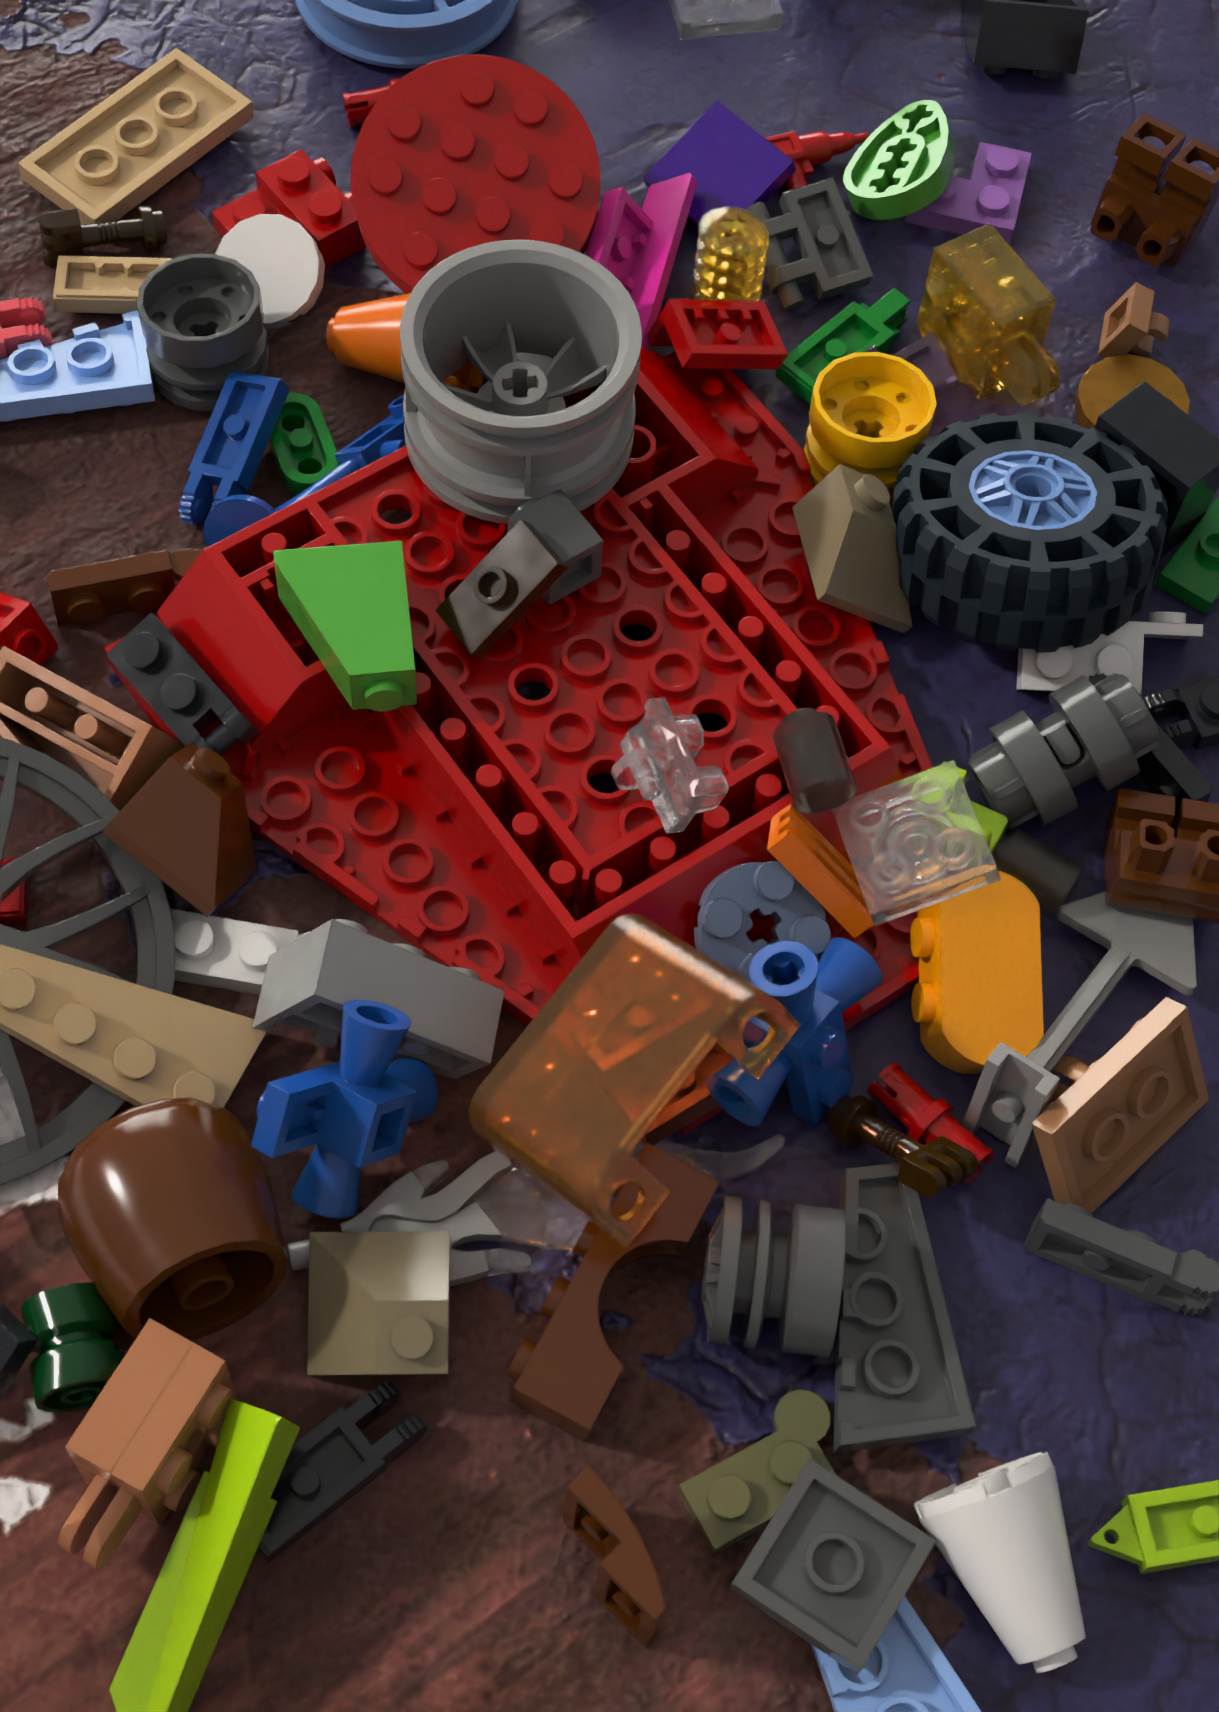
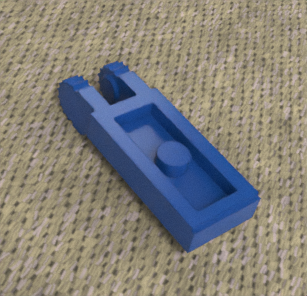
M234 370L229 372L188 469L190 476L184 488L183 497L180 498L181 502L178 511L180 512L179 518H182V522L194 526L201 525V522H204L205 517H207V512L211 511L220 500L232 495H244V492H248L290 391L282 379ZM213 486H219L213 499Z

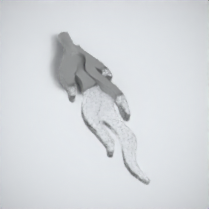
M778 1134L750 1149L733 1153L701 1150L671 1142H659L654 1147L716 1180H734L757 1171L783 1148L785 1137ZM579 1140L524 1142L505 1146L478 1160L440 1192L427 1196L437 1184L446 1179L449 1168L446 1161L431 1162L395 1181L362 1213L351 1220L340 1223L341 1232L450 1231V1286L502 1273H525L530 1270L531 1258L526 1253L502 1248L469 1252L454 1249L461 1244L473 1241H505L551 1250L573 1251L590 1217L593 1215L602 1221L606 1218L611 1207L604 1204L613 1197L606 1194L605 1190L622 1158L625 1156L636 1162L644 1145L641 1143L623 1149L604 1161L587 1167L556 1173L523 1171V1169L531 1166L558 1164L573 1160L580 1155L581 1142ZM310 1239L287 1244L292 1271L309 1268Z

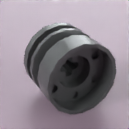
M189 254L169 260L149 273L139 288L137 309L142 333L147 342L146 352L150 361L152 379L161 395L174 405L194 411H213L230 371L234 370L269 377L270 352L267 345V332L263 326L262 298L260 287L252 271L237 260L217 254Z
M723 1195L719 1215L708 1234L703 1269L701 1302L703 1303L707 1321L708 1343L726 1345L732 1313L742 1314V1345L745 1348H755L762 1330L764 1318L767 1317L777 1319L778 1339L782 1352L829 1357L837 1330L844 1275L846 1245L844 1210L796 1204L786 1234L773 1232L771 1202L758 1199L752 1230L742 1229V1198Z

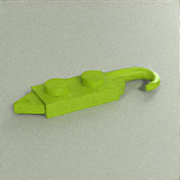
M1219 1480L1127 1495L1121 1501L1123 1509L1087 1542L1089 1547L1137 1564L1140 1574L1219 1561ZM1106 1533L1113 1536L1114 1544H1110L1105 1540L1104 1535Z

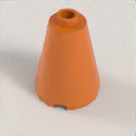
M411 293L341 307L335 318L329 320L326 330L327 347L330 352L335 354L337 361L345 366L405 383L401 367L400 322L406 301ZM471 362L450 375L443 384L470 391L471 387L480 388L484 383L485 377Z

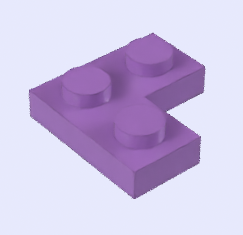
M979 142L971 179L951 176L943 193L925 208L907 215L905 222L1010 245L1032 153Z

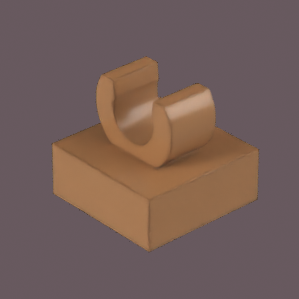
M1135 282L1110 307L1104 316L1098 355L1107 358L1110 356L1126 355L1131 350L1136 355L1149 357L1152 353L1154 337L1161 341H1165L1168 338L1170 320L1161 313L1152 312L1155 291Z

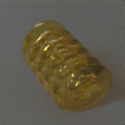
M725 206L711 210L702 217L698 227L699 237L697 239V254L695 255V269L693 272L692 300L760 301L764 268L769 249V232L763 221L753 213L742 208Z

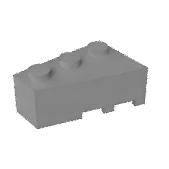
M331 919L269 955L252 1028L273 1033L275 1024L282 1022L317 1031L314 1044L335 1048L338 1037H341L344 1003L351 1000L375 1001L400 1010L411 1020V1026L391 1063L401 1057H413L426 1064L433 1074L457 1079L491 1064L505 990L481 981V976L473 970L462 967H447L425 958V953L415 946L402 943L391 944L368 934L367 928L360 923L346 919Z

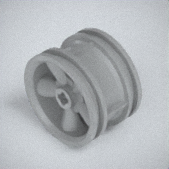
M502 240L467 248L444 259L421 278L406 301L400 322L401 367L405 382L403 399L404 436L408 456L416 473L436 496L453 508L470 516L495 523L508 524V516L512 515L523 503L531 499H541L558 489L564 492L579 512L596 503L610 491L623 474L632 452L636 414L634 392L638 382L642 345V327L639 313L633 299L623 284L600 263L580 252L561 245L534 240ZM517 353L538 354L551 357L553 360L543 372L534 364L518 361ZM471 362L488 380L480 387L477 394L443 384L450 375ZM597 386L598 389L587 398L566 408L563 397Z

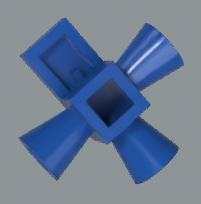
M840 937L832 938L829 941L819 962L810 948L793 941H780L769 944L758 951L751 960L749 976L755 989L734 1012L739 1040L744 1052L707 1079V1087L714 1100L736 1120L749 1126H759L785 1079L793 1115L814 1127L840 1098L849 1094L853 1084V1075L842 1013L881 985L883 975L877 962L867 951L856 943Z
M351 1000L344 1003L340 1061L268 1082L267 1088L258 1102L256 1111L258 1121L251 1147L271 1158H275L316 1144L291 1192L295 1203L309 1212L331 1218H346L356 1214L359 1203L361 1167L400 1154L408 1123H417L427 1119L436 1107L438 1100L437 1083L433 1073L426 1064L413 1057H401L391 1063L411 1026L410 1018L394 1007L369 1000Z

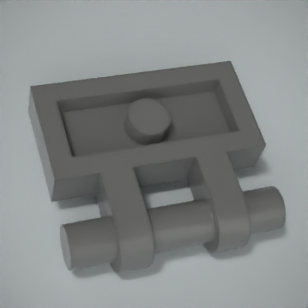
M834 178L784 192L779 200V205L783 212L781 216L771 218L764 202H758L746 208L745 215L751 227L748 231V237L753 249L760 250L769 271L765 279L771 294L779 296L784 311L790 312L805 304L798 286L800 284L811 281L818 300H822L867 286L874 275ZM793 237L801 260L789 263L780 241Z

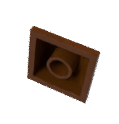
M193 742L169 757L102 832L207 917L245 884L257 870L243 782L230 773L228 763L219 754L208 748L198 747Z

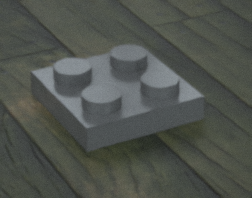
M809 1458L735 1577L729 1590L858 1675L936 1543V1540Z

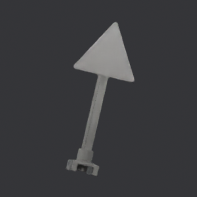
M1105 892L1062 905L1058 913V919L1102 945L1108 952L1044 1034L1039 1045L1030 1052L1027 1058L1002 1042L997 1045L986 1060L962 1125L973 1135L979 1127H982L1010 1145L1004 1162L1016 1169L1028 1153L1035 1138L1031 1123L1042 1114L1043 1110L1050 1103L1060 1078L1052 1074V1071L1131 967L1136 966L1186 996L1193 994L1197 981L1192 918H1181L1139 909L1106 905Z

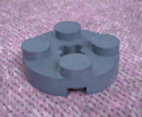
M779 861L749 862L725 870L707 885L698 903V906L701 905L698 913V927H694V943L701 961L719 982L748 993H752L755 989L749 976L751 960L765 946L780 941L798 942L810 948L816 955L817 960H819L821 953L824 952L831 939L830 928L825 921L824 907ZM754 910L761 916L770 915L774 922V926L771 929L773 937L768 944L763 939L751 941L747 936L746 932L753 926L749 915Z

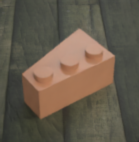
M5 646L1 648L0 735L2 738L42 752L74 770L101 791L119 811L123 809L169 757L184 748L183 743L13 650Z

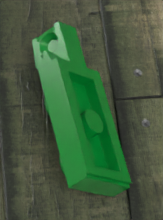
M893 288L871 307L865 303L859 305L853 301L788 353L779 369H776L775 377L811 405L812 392L817 377L833 360L857 352L886 353L892 348L893 344L900 337L901 331L898 329L907 321L906 312L911 300Z

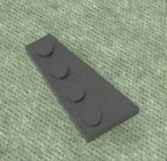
M901 1162L846 1168L839 1181V1209H843L845 1213L846 1245L841 1303L836 1330L833 1453L964 1436L976 1428L919 1193L897 1181Z

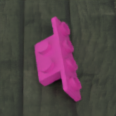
M691 173L652 184L648 188L642 208L623 187L606 191L585 253L586 256L609 270L629 292L640 317L642 327L641 348L646 350L650 346L647 334L658 318L698 183Z

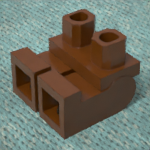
M1143 113L1120 138L1115 152V156L1118 158L1113 173L1105 184L1090 223L1092 224L1091 233L1106 242L1120 239L1136 247L1135 250L1138 253L1139 259L1154 267L1165 262L1175 268L1183 258L1184 253L1190 249L1199 237L1219 197V151L1194 138L1181 150L1187 134ZM1149 136L1156 137L1166 147L1161 150L1143 141V138ZM1193 161L1206 162L1212 167L1214 173L1210 175L1190 165V163Z
M1118 787L1104 828L1106 905L1139 909L1151 913L1192 918L1219 924V804L1183 798L1171 828L1175 816V797Z

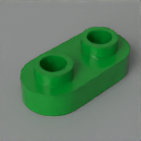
M288 393L268 444L283 484L291 493L298 495L338 467L339 463L334 456L337 450L317 402L305 394ZM292 428H298L293 430L292 432L287 431ZM308 472H316L314 474H305Z

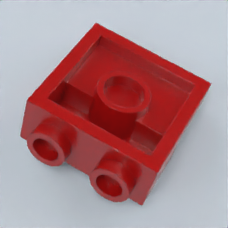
M302 149L257 171V189L211 212L213 227L222 237L238 222L258 214H281L300 223L316 241L325 263V269L366 248L354 210L351 191L343 194L336 186V178L328 162L322 157L312 161Z

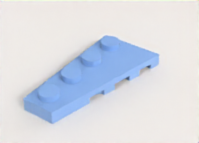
M138 310L122 314L123 324L102 330L98 329L95 322L72 329L74 338L43 347L40 339L17 345V350L9 357L0 360V422L155 401L150 361L146 352L147 342L142 333Z

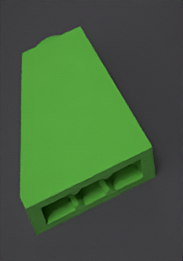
M402 541L273 550L279 599L352 710L371 709L384 712L397 709L400 706L417 705L415 661Z

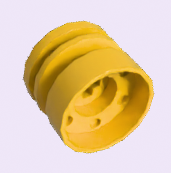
M857 352L833 360L819 373L812 392L809 412L810 424L806 432V444L804 447V452L811 467L810 477L814 487L839 464H842L862 474L874 475L881 480L889 491V503L892 506L898 472L903 463L912 455V452L929 437L937 401L934 387L921 369L903 358L881 352Z

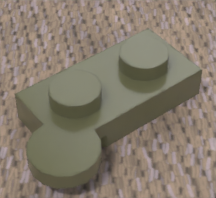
M801 1389L788 1392L779 1400L773 1413V1425L776 1432L679 1484L677 1493L712 1556L769 1524L809 1458L835 1474L818 1445L824 1439L830 1427L831 1415L827 1404L819 1395L810 1390Z

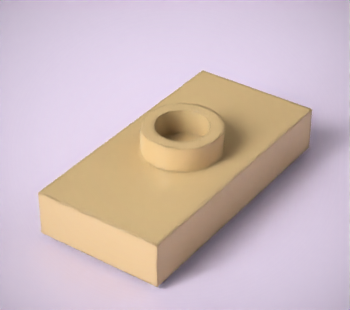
M58 256L53 293L55 311L125 314L138 310L137 301L140 286L150 272L171 260V258Z

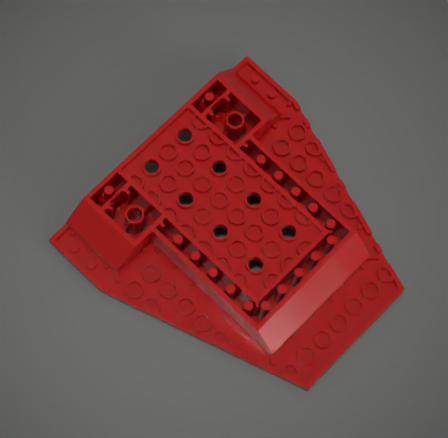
M641 348L639 376L634 392L636 414L632 452L623 474L610 491L596 503L580 511L603 539L601 577L551 605L541 596L483 658L471 655L435 610L508 533V524L495 523L470 516L442 501L423 483L409 459L406 446L205 548L157 611L158 619L163 622L259 731L248 743L244 745L239 741L223 756L230 767V773L243 782L250 830L412 945L421 949L436 962L447 967H462L473 970L481 976V981L505 990L501 1008L584 1067H586L568 1038L567 1029L676 964L716 1006L717 1023L741 1048L734 1012L751 993L722 984L707 970L701 961L694 943V927H698V913L701 905L698 906V903L707 885L725 870L749 862L778 861L767 850L771 819L790 803L876 890V898L872 900L876 904V910L872 913L875 917V924L855 939L824 908L825 921L830 928L831 939L836 937L845 938L862 947L877 962L883 975L881 985L842 1013L845 1032L904 995L919 983L918 957L913 956L910 947V931L914 919L918 918L917 911L932 892L963 874L975 871L912 843L915 810L936 773L904 694L899 695L888 669L890 660L882 641H877L870 624L871 621L817 600L792 508L814 488L810 477L811 467L804 450L732 369L682 368L675 351L661 358L658 353ZM597 386L563 397L566 408L587 398L598 389ZM392 509L405 511L412 515L408 521L401 524H390L380 518L386 511ZM402 541L415 661L417 705L400 706L397 709L384 712L371 709L352 710L279 599L273 550ZM637 624L647 626L654 635L644 641H633L626 638L621 633V630L625 626ZM123 638L104 647L105 654H107ZM106 656L108 663L152 726L181 742ZM526 682H537L548 687L550 693L542 699L529 700L520 696L516 690ZM703 713L718 714L725 719L727 726L720 731L709 732L699 728L693 719ZM219 717L202 732L205 737L222 723ZM610 773L621 779L623 786L613 793H601L593 789L588 781L596 774ZM754 910L749 915L753 926L746 932L747 936L751 941L763 939L768 944L773 937L771 929L774 926V922L770 915L761 916ZM720 1105L678 1130L677 1133L684 1136L724 1109Z

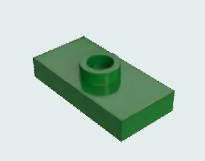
M1218 498L1161 572L1156 583L1157 587L1207 615L1219 598Z

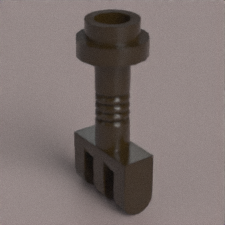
M149 205L138 206V218L118 220L116 223L114 221L110 223L105 222V224L99 223V225L97 223L81 225L77 208L45 212L39 218L40 230L42 232L43 262L48 267L57 268L58 256H83V248L100 246L101 244L106 245L107 243L111 245L118 242L142 241L145 252L156 251L157 245L167 244V231L162 210L152 211Z
M849 1095L843 1096L835 1103L829 1114L827 1125L828 1129L834 1133L836 1142L849 1149L857 1148L865 1142L886 1155L895 1158L901 1162L897 1181L930 1198L940 1194L946 1188H950L961 1180L974 1175L978 1170V1161L975 1155L944 1136L923 1145L878 1120L876 1103L862 1095L855 1096L854 1098Z

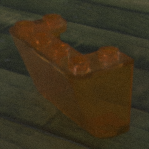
M628 913L615 919L604 930L477 1088L469 1107L470 1124L478 1136L541 1191L627 1249L671 1193L629 1154L716 1042L750 1076L759 1080L801 1024L775 998L644 916ZM754 1016L768 1023L769 1030L764 1041L756 1047L746 1048L743 1042V1031L748 1020ZM635 1181L638 1185L639 1193L634 1207L625 1215L613 1217L609 1205L614 1191L623 1183Z

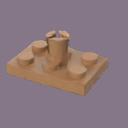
M1165 997L1144 1018L1139 1019L1130 1031L1102 1058L1096 1060L1090 1066L1087 1062L1073 1055H1067L1055 1067V1071L1070 1078L1069 1083L1066 1086L1058 1082L1050 1104L1031 1123L1054 1200L1058 1203L1079 1205L1092 1214L1209 1100L1187 1006Z

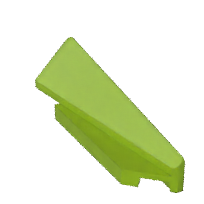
M231 1398L226 1409L210 1473L204 1471L109 1688L116 1712H188L277 1504V1501L271 1499V1496L301 1428L279 1415Z

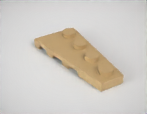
M0 945V1029L135 1106L160 1099L192 1097L224 1108L266 1034V1031L252 1028L254 1021L252 1018L6 945Z

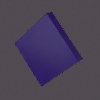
M716 100L643 177V181L646 187L649 188L652 184L691 173L698 183L687 221L722 249L748 222L745 215L746 208L758 202L766 203L796 171V167L792 159Z

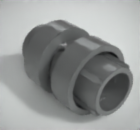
M1114 673L1093 685L1082 675L1048 695L1054 711L1052 715L1034 724L1029 716L1021 710L988 729L992 743L971 754L968 766L992 810L1007 817V828L1013 829L1035 816L1045 827L1074 811L1079 806L1072 789L1092 778L1104 792H1107L1140 773L1136 759L1157 748L1160 733L1146 704L1126 676Z

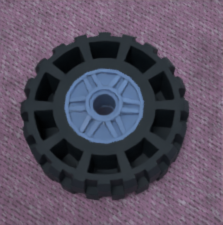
M1015 412V415L998 416L997 413L978 416L976 420L966 423L960 420L946 426L938 436L932 434L912 452V455L903 463L898 472L896 487L894 488L892 513L897 527L896 550L902 559L899 587L913 606L919 605L922 608L921 610L928 620L940 628L946 626L956 631L957 637L976 643L978 640L994 644L995 649L1016 652L1017 648L1035 649L1036 653L1056 652L1059 647L1070 645L1074 649L1092 644L1101 634L1109 636L1130 621V618L1140 611L1147 602L1151 587L1154 585L1167 530L1168 508L1166 500L1160 490L1161 488L1148 465L1142 466L1137 454L1125 444L1118 445L1110 440L1109 434L1094 427L1087 429L1074 424V420L1054 416V419L1037 417L1035 413Z

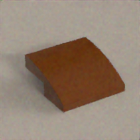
M588 1465L567 1486L563 1523L602 1561L599 1564L594 1596L646 1649L656 1639L666 1609L660 1582L645 1544L629 1515L609 1487Z

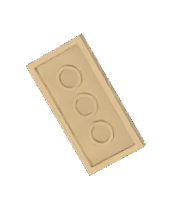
M175 48L18 162L21 179L62 210L77 208L82 225L116 222L253 119V103L185 53Z

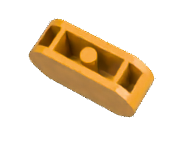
M990 869L971 871L932 892L918 909V918L914 919L910 931L911 952L914 957H918L919 983L913 989L911 1009L915 1022L920 1023V1041L926 1051L942 1066L958 1073L970 1075L982 1073L987 1058L1000 1042L1027 1057L1039 1045L1044 1036L1040 904L1024 883L1007 873Z

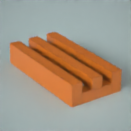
M792 803L774 815L771 819L767 850L854 939L875 924V917L872 913L876 910V904L872 900L876 898V890Z

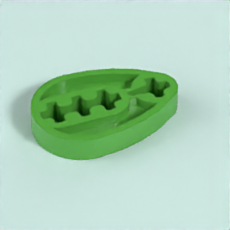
M921 100L907 105L881 124L855 152L844 171L843 181L851 206L858 215L873 220H890L904 217L925 208L935 201L946 189L954 167L955 150L947 117L938 102Z

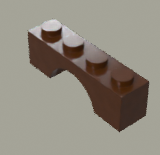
M647 1142L636 1162L625 1156L622 1158L605 1190L606 1194L615 1198L606 1218L602 1221L593 1215L590 1217L572 1251L583 1258L579 1268L571 1281L560 1275L558 1276L539 1312L550 1319L539 1342L536 1343L525 1337L506 1372L507 1377L517 1381L511 1393L510 1402L583 1442L585 1441L624 1367L609 1348L601 1331L598 1315L601 1288L617 1270L635 1260L655 1256L680 1258L720 1183L719 1181Z

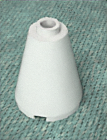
M1048 1452L1031 1454L979 1473V1477L958 1486L957 1483H954L915 1502L914 1507L919 1517L918 1520L928 1535L936 1540L935 1545L1017 1664L1032 1662L1036 1673H1042L1063 1666L1078 1657L1074 1645L1082 1641L1086 1635L1055 1466L1052 1464Z

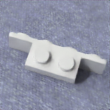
M1149 612V622L1128 621L1109 636L1101 634L1092 644L1074 649L1070 645L1059 647L1056 652L1036 653L1035 649L1018 648L1017 690L1054 692L1082 675L1089 679V675L1094 676L1096 673H1104L1107 676L1116 673L1126 676L1139 695H1141L1144 638L1186 640L1203 637V624H1186V613Z

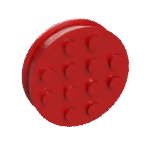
M468 54L451 56L425 64L406 74L380 97L365 119L356 140L351 164V193L360 232L376 264L406 294L411 293L421 278L444 259L462 250L484 243L502 240H534L561 245L584 254L597 218L601 174L595 142L587 123L572 100L556 84L534 69L516 61L490 55Z

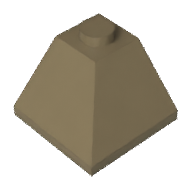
M839 464L792 507L817 600L905 634L912 628L908 599L899 587L902 559L896 550L897 527L889 503V491L884 483L874 475L862 474Z
M450 1231L310 1232L307 1375L449 1374Z

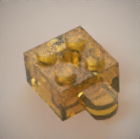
M992 224L984 225L935 247L916 324L923 339L927 343L934 345L949 363L955 378L959 382L965 383L978 400L1006 388L1022 407L1037 401L1039 397L1042 398L1056 392L1060 386L1058 364L1042 346L1056 299Z

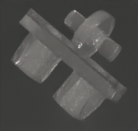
M665 697L648 699L644 705L646 710L644 718L636 726L628 730L624 739L620 742L619 745L624 756L619 758L612 766L611 774L618 788L622 790L639 789L643 800H652L666 834L683 832L696 813L718 807L728 793L729 785L720 767L714 765L696 767L692 757H696L704 745V730L697 715L672 714Z

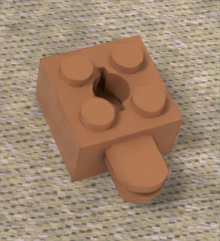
M149 1318L65 1446L88 1488L60 1531L58 1538L59 1548L75 1555L86 1545L83 1562L100 1570L110 1561L138 1515L160 1527L170 1510L179 1513L184 1509L200 1481L201 1475L195 1470L210 1446L216 1449L226 1409L231 1398L238 1401L224 1359Z

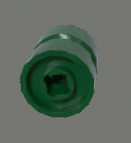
M93 1283L68 1284L37 1293L27 1299L21 1306L23 1325L38 1339L32 1352L40 1355L33 1359L29 1365L35 1405L39 1410L46 1412H71L89 1409L125 1356L124 1350L114 1347V1342L110 1341L120 1331L119 1321Z

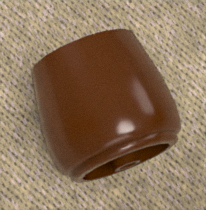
M192 1097L156 1100L130 1108L100 1124L76 1146L58 1181V1213L69 1245L78 1263L123 1328L135 1340L149 1318L190 1341L220 1331L254 1311L272 1296L286 1276L288 1255L270 1178L259 1151L251 1147V1137L233 1113L225 1108Z

